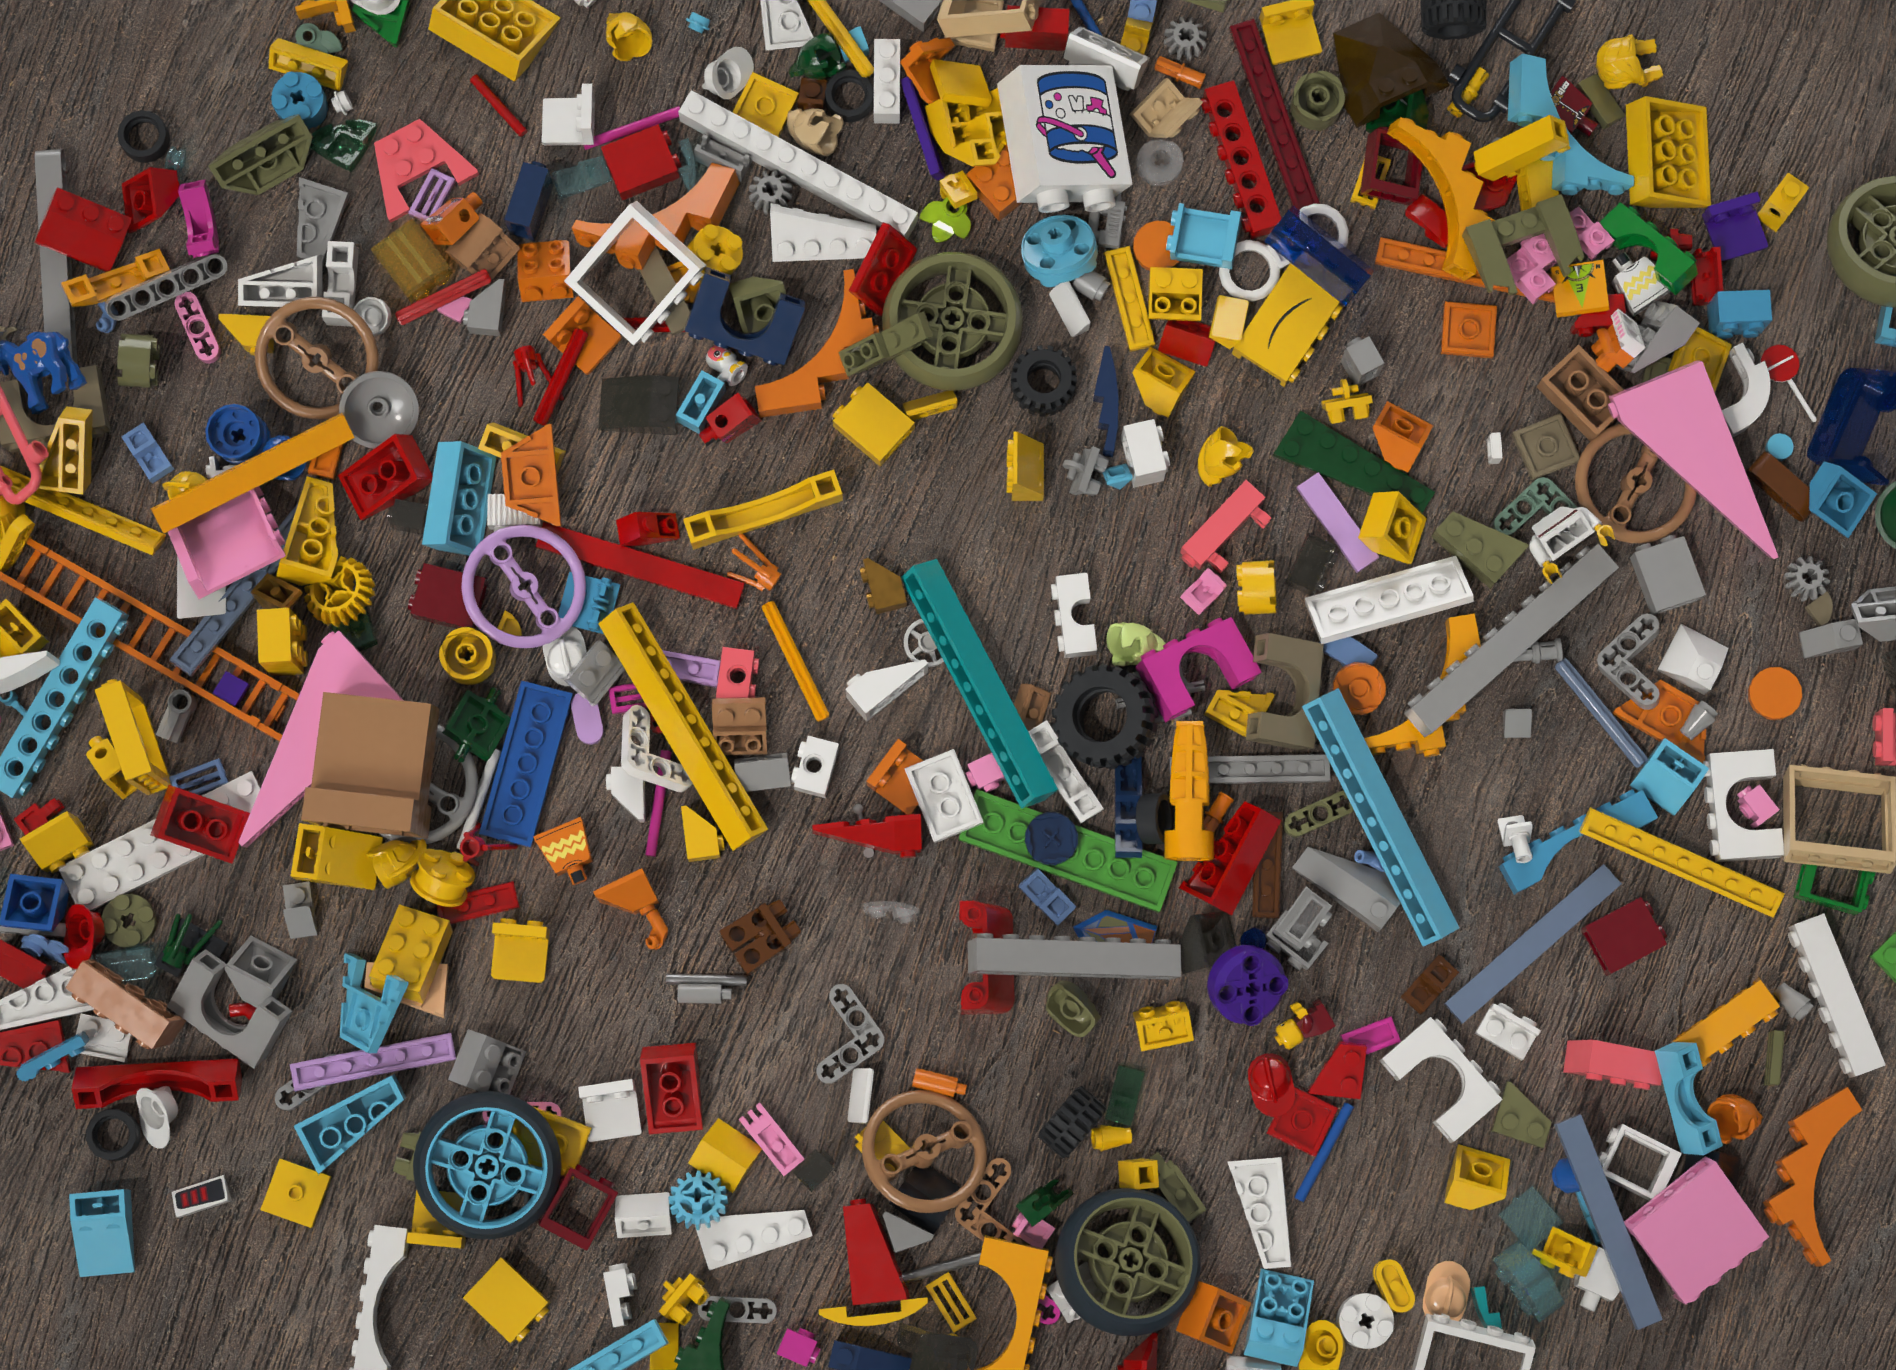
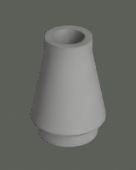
M1701 700L1698 705H1694L1679 731L1692 741L1699 733L1716 721L1714 718L1718 713Z
M1785 982L1773 992L1792 1019L1796 1018L1798 1021H1801L1814 1007L1810 1003L1811 999L1789 987Z

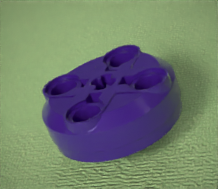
M1240 945L1229 949L1216 960L1208 976L1207 990L1212 1004L1221 1015L1238 1024L1255 1026L1275 1010L1283 994L1288 989L1289 982L1281 963L1276 957L1263 948L1253 945Z

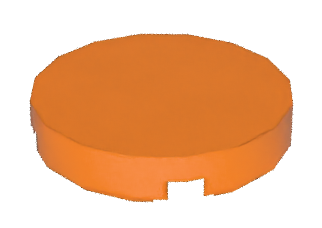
M1156 220L1146 223L1138 230L1134 238L1133 253L1138 263L1146 270L1150 271V267L1173 268L1180 263V261L1171 260L1170 251L1166 250L1168 235H1173L1175 227L1171 226V223Z
M1353 662L1345 665L1337 672L1333 680L1332 691L1339 688L1351 714L1364 715L1373 712L1383 701L1386 684L1382 674L1375 666L1366 662Z
M1769 667L1760 671L1752 679L1748 688V700L1753 710L1769 720H1781L1792 715L1799 707L1802 699V687L1797 677L1789 670L1781 667Z

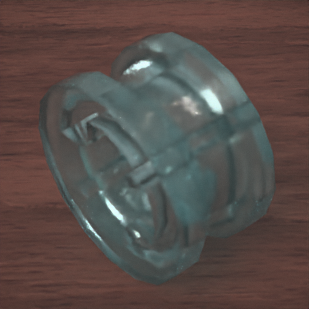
M172 146L166 156L165 168H174L179 173L186 160V151L183 149L177 151V148Z

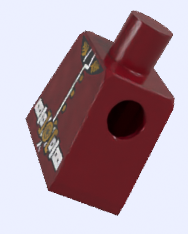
M1561 76L1550 92L1561 120L1565 121L1566 128L1571 135L1578 129L1590 137L1598 123L1586 116L1593 104L1570 81Z

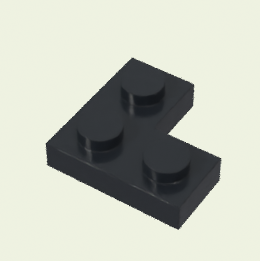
M180 918L179 926L174 941H176L177 936L181 930V927L185 921V919ZM192 923L189 924L181 942V945L188 948L187 954L207 933V931ZM212 935L195 956L206 949L221 960L229 943ZM162 950L154 965L180 978L187 964L184 963L182 968L179 969L161 960L164 955Z

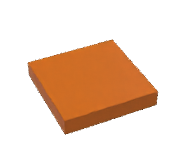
M1445 301L1440 354L1493 358L1497 306Z

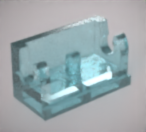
M154 945L103 951L95 955L98 963L123 977V981L154 977V972L157 971L154 965L156 962Z

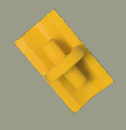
M1341 379L1340 387L1331 389L1332 396L1342 395V397L1321 401L1322 409L1327 412L1328 419L1332 424L1345 421L1343 408L1352 407L1354 419L1368 418L1369 403H1373L1372 395H1368V393L1350 395V393L1359 392L1357 384L1348 385L1347 379Z
M691 1273L685 1280L678 1277L673 1284L666 1280L663 1286L668 1291L662 1297L666 1303L659 1312L673 1322L676 1321L685 1326L693 1316L685 1308L689 1302L693 1300L701 1306L710 1297L703 1287L705 1283Z

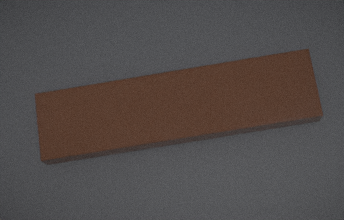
M1266 811L1280 819L1281 823L1253 874L1252 918L1279 919L1283 812Z

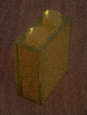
M413 218L371 248L374 257L411 304L427 297L429 291L436 285H444L450 279V275L453 274L449 264Z

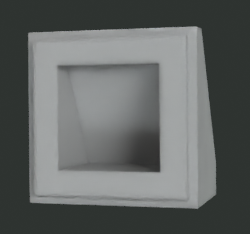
M1505 709L1503 711L1504 738H1531L1532 709Z

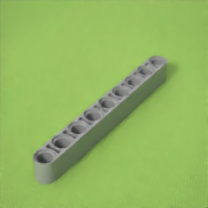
M63 149L35 151L39 228L56 188L67 191L66 159ZM40 245L44 332H59L65 338H68L71 358L78 365L74 307L71 306L61 286L62 282L73 279L72 260L68 256Z

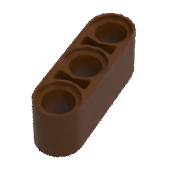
M1763 452L1746 470L1747 476L1796 520L1804 522L1812 513L1809 510L1810 488L1773 455Z

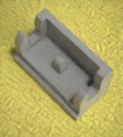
M706 134L702 136L701 145L697 144L694 149L696 162L707 167L711 163L734 168L739 182H742L753 161L751 155L747 153L743 155L711 140L709 135Z
M787 752L734 759L735 774L746 792L791 786Z

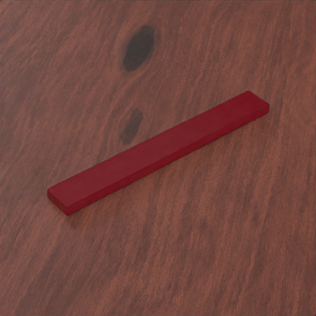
M1250 19L1231 25L1229 30L1294 214L1302 207L1320 204L1255 20Z

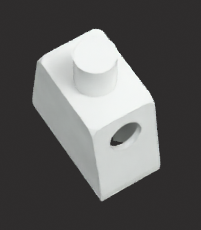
M1600 1247L1596 1251L1587 1276L1583 1277L1576 1274L1574 1286L1585 1291L1580 1306L1595 1312L1600 1298L1606 1301H1613L1620 1291L1604 1249Z

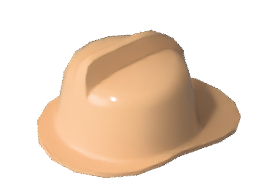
M1444 1261L1436 1264L1431 1269L1423 1297L1425 1316L1426 1313L1434 1315V1313L1441 1315L1443 1313L1455 1321H1459L1463 1317L1470 1291V1278L1462 1265L1454 1261Z

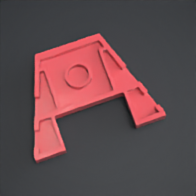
M421 119L374 143L386 213L390 223L408 214L410 210L399 188L429 173L431 168L436 169L447 164L459 186L479 175L477 169Z

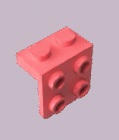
M1882 708L1875 713L1872 721L1873 731H1875V741L1872 749L1873 757H1875L1876 766H1896V713H1894V708Z

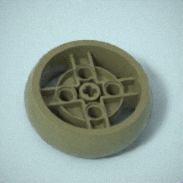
M1896 176L1874 179L1849 193L1833 213L1827 231L1829 259L1842 283L1862 299L1890 308H1896ZM1850 223L1860 231L1859 247L1861 254L1859 255L1852 248L1848 238L1847 227Z
M942 252L916 261L896 279L884 303L882 313L883 331L920 312L933 315L934 319L928 322L933 337L921 344L930 353L935 355L934 366L918 358L911 350L893 359L911 378L934 389L960 391L988 382L1008 365L1017 351L1021 340L1023 312L1019 297L1012 283L995 265L973 254ZM947 274L946 283L932 288L919 302L906 300L910 293L921 283L933 277ZM971 278L982 282L995 293L1004 313L990 311L984 298L970 287ZM958 291L963 295V298L959 301H954L949 295L952 292ZM951 317H956L955 324L949 325ZM976 320H981L986 326L983 329L977 330L971 324ZM986 341L999 342V345L991 355L983 361L970 367L958 369L959 359L972 355ZM945 342H953L956 348L952 351H946L942 348V345Z

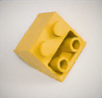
M1150 267L1148 318L1201 321L1203 269Z
M5 599L0 603V657L38 652L49 642L9 600Z

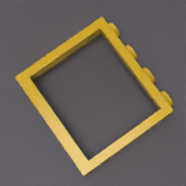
M108 680L100 688L95 689V693L125 780L146 795L167 789L168 785H171L170 776L143 698L121 680Z

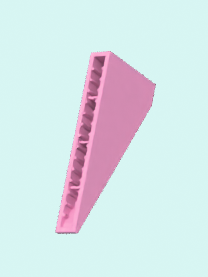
M1694 361L1609 396L1611 403L1607 405L1613 419L1617 418L1627 430L1763 553L1772 559L1778 558L1777 551L1702 361Z
M340 631L329 633L321 641L323 645L317 651L238 843L242 847L247 848L301 800L305 794V787L311 788L323 692L404 701Z

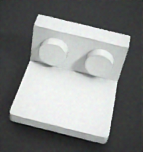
M582 84V94H577V98L543 99L542 145H594L595 97L592 84Z
M633 1079L578 1087L579 1097L583 1102L585 1124L592 1127L588 1137L589 1142L640 1135L642 1133L636 1087Z

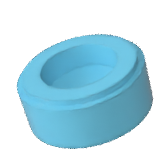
M1781 433L1773 435L1765 446L1766 452L1773 455L1778 461L1787 459L1794 448L1791 438Z

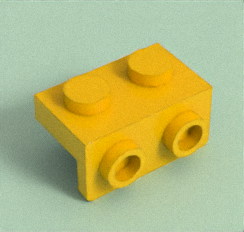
M1552 1226L1543 1251L1533 1249L1531 1254L1539 1257V1263L1552 1269L1555 1266L1560 1267L1558 1272L1565 1276L1574 1278L1575 1274L1586 1277L1598 1247Z

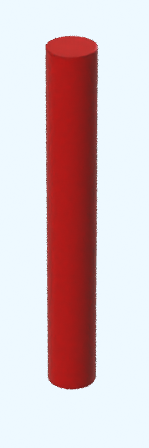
M477 74L472 76L469 81L519 137L524 136L528 130Z

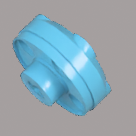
M1055 215L1044 218L1030 227L1023 237L1021 254L1027 272L1035 279L1040 280V283L1045 287H1055L1060 283L1074 280L1096 268L1098 246L1091 227L1078 217Z

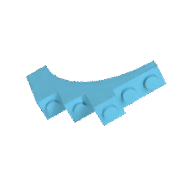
M1521 54L1511 61L1508 121L1525 127L1548 115L1561 119L1551 98L1546 75V59ZM1567 128L1571 149L1563 153L1555 151L1540 159L1543 161L1553 160L1552 189L1562 191L1564 195H1575L1584 188L1587 190L1600 189L1608 191V194L1621 195L1634 186V176L1617 171L1597 160L1576 141Z

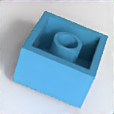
M1770 290L1718 291L1707 304L1709 333L1717 335L1721 339H1728L1733 337V335H1743L1744 338L1758 337L1772 321Z

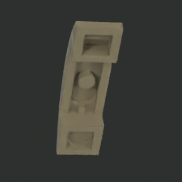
M655 246L643 270H637L640 272L658 306L674 288L676 283ZM684 299L678 305L674 303L668 309L671 314L665 320V323L672 336L685 330L690 310Z

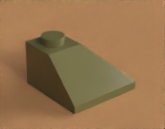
M750 277L729 284L728 287L742 333L757 332L769 323L780 293L786 294L783 281Z

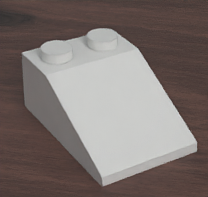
M924 659L866 672L862 676L857 674L847 682L846 697L867 722L928 673V663Z

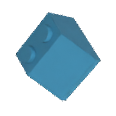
M1824 461L1810 482L1809 510L1843 536L1849 538L1877 493L1841 466Z

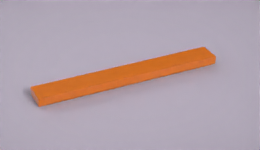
M1380 237L1375 259L1376 265L1486 288L1478 270L1474 276L1465 281L1443 271L1442 268L1447 251ZM1493 285V290L1508 293V287ZM1517 288V291H1518V292H1517L1516 295L1525 296V295ZM1552 290L1549 293L1547 291L1539 297V300L1555 303L1554 291Z

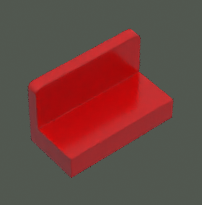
M1167 320L1158 351L1206 367L1208 366L1216 341L1209 338L1211 330L1209 325L1197 321Z
M0 939L1 977L23 989L43 978H47L52 969L50 965Z

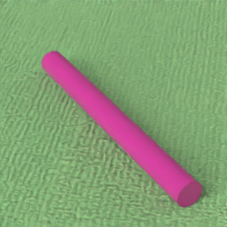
M677 106L594 136V145H583L584 149L588 150L679 117L678 111L680 107Z
M661 750L660 757L670 760L672 752ZM658 767V775L663 776L662 770ZM659 785L655 787L645 853L646 856L656 857L666 788Z

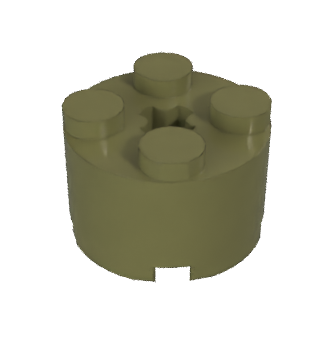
M1317 71L1303 75L1295 85L1290 103L1291 114L1295 120L1303 127L1317 131H1323L1333 125L1338 120L1345 102V94L1340 80L1335 75L1326 71ZM1317 98L1322 100L1319 103L1315 102Z
M121 333L122 340H119L117 369L122 370V377H117L118 385L142 388L158 386L159 370H157L155 360H160L161 345H158V338H155L154 335Z

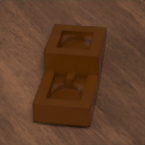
M1439 954L1402 994L1401 998L1421 1015L1456 977L1459 971Z

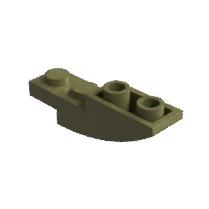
M920 312L882 332L874 333L838 353L847 377L887 362L922 345L921 343L932 338L933 334L925 313Z

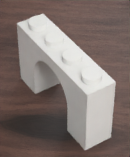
M1774 749L1710 753L1705 756L1703 764L1709 770L1704 776L1707 778L1704 798L1710 807V813L1707 814L1708 829H1712L1713 840H1710L1709 846L1711 856H1715V862L1773 859L1784 856L1782 828L1765 830L1744 829L1733 822L1726 809V797L1733 784L1740 781L1766 780L1776 776Z
M1430 1017L1379 1061L1396 1081L1404 1077L1422 1060L1432 1057L1447 1060L1457 1069L1462 1083L1460 1095L1450 1108L1432 1122L1445 1138L1452 1143L1503 1099L1499 1096L1501 1091L1491 1080L1487 1082L1481 1075L1483 1072L1481 1067L1474 1060L1469 1061L1464 1056L1465 1049L1456 1039L1451 1041L1445 1034L1447 1029L1438 1019L1433 1020Z

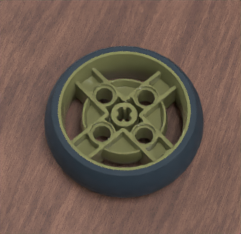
M1120 1188L1096 1194L1084 1201L1073 1211L1059 1235L1055 1253V1268L1058 1283L1065 1299L1083 1320L1093 1327L1110 1334L1139 1336L1161 1330L1175 1321L1184 1312L1198 1286L1201 1257L1193 1229L1175 1206L1164 1198L1145 1190ZM1114 1209L1130 1210L1127 1221L1110 1224L1099 1233L1085 1229L1088 1223L1103 1212ZM1156 1222L1170 1237L1176 1250L1178 1265L1168 1261L1166 1247L1161 1238L1154 1232ZM1132 1230H1136L1141 1234L1142 1241L1140 1243L1132 1239ZM1098 1246H1103L1107 1249V1258L1099 1256L1097 1252ZM1127 1256L1130 1257V1262L1133 1263L1130 1267L1126 1266L1127 1261L1124 1260ZM1077 1258L1088 1262L1090 1276L1096 1287L1102 1292L1100 1302L1090 1294L1084 1285L1079 1273ZM1149 1265L1157 1268L1159 1272L1158 1278L1150 1276L1148 1272ZM1115 1281L1123 1283L1125 1287L1124 1294H1120L1115 1290ZM1158 1290L1171 1295L1161 1307L1153 1312L1136 1316L1126 1315L1130 1303L1143 1301L1151 1297Z

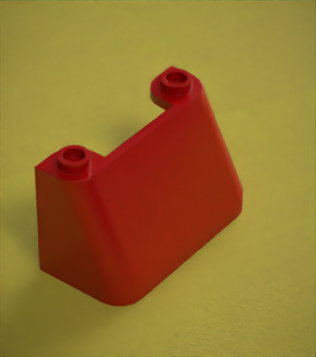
M978 901L959 902V921L972 928L973 934L990 933L993 934V938L1003 939V935L1013 934V917L1007 908ZM983 974V982L967 984L961 994V1015L1004 1014L1010 1011L1015 1000L1014 975Z

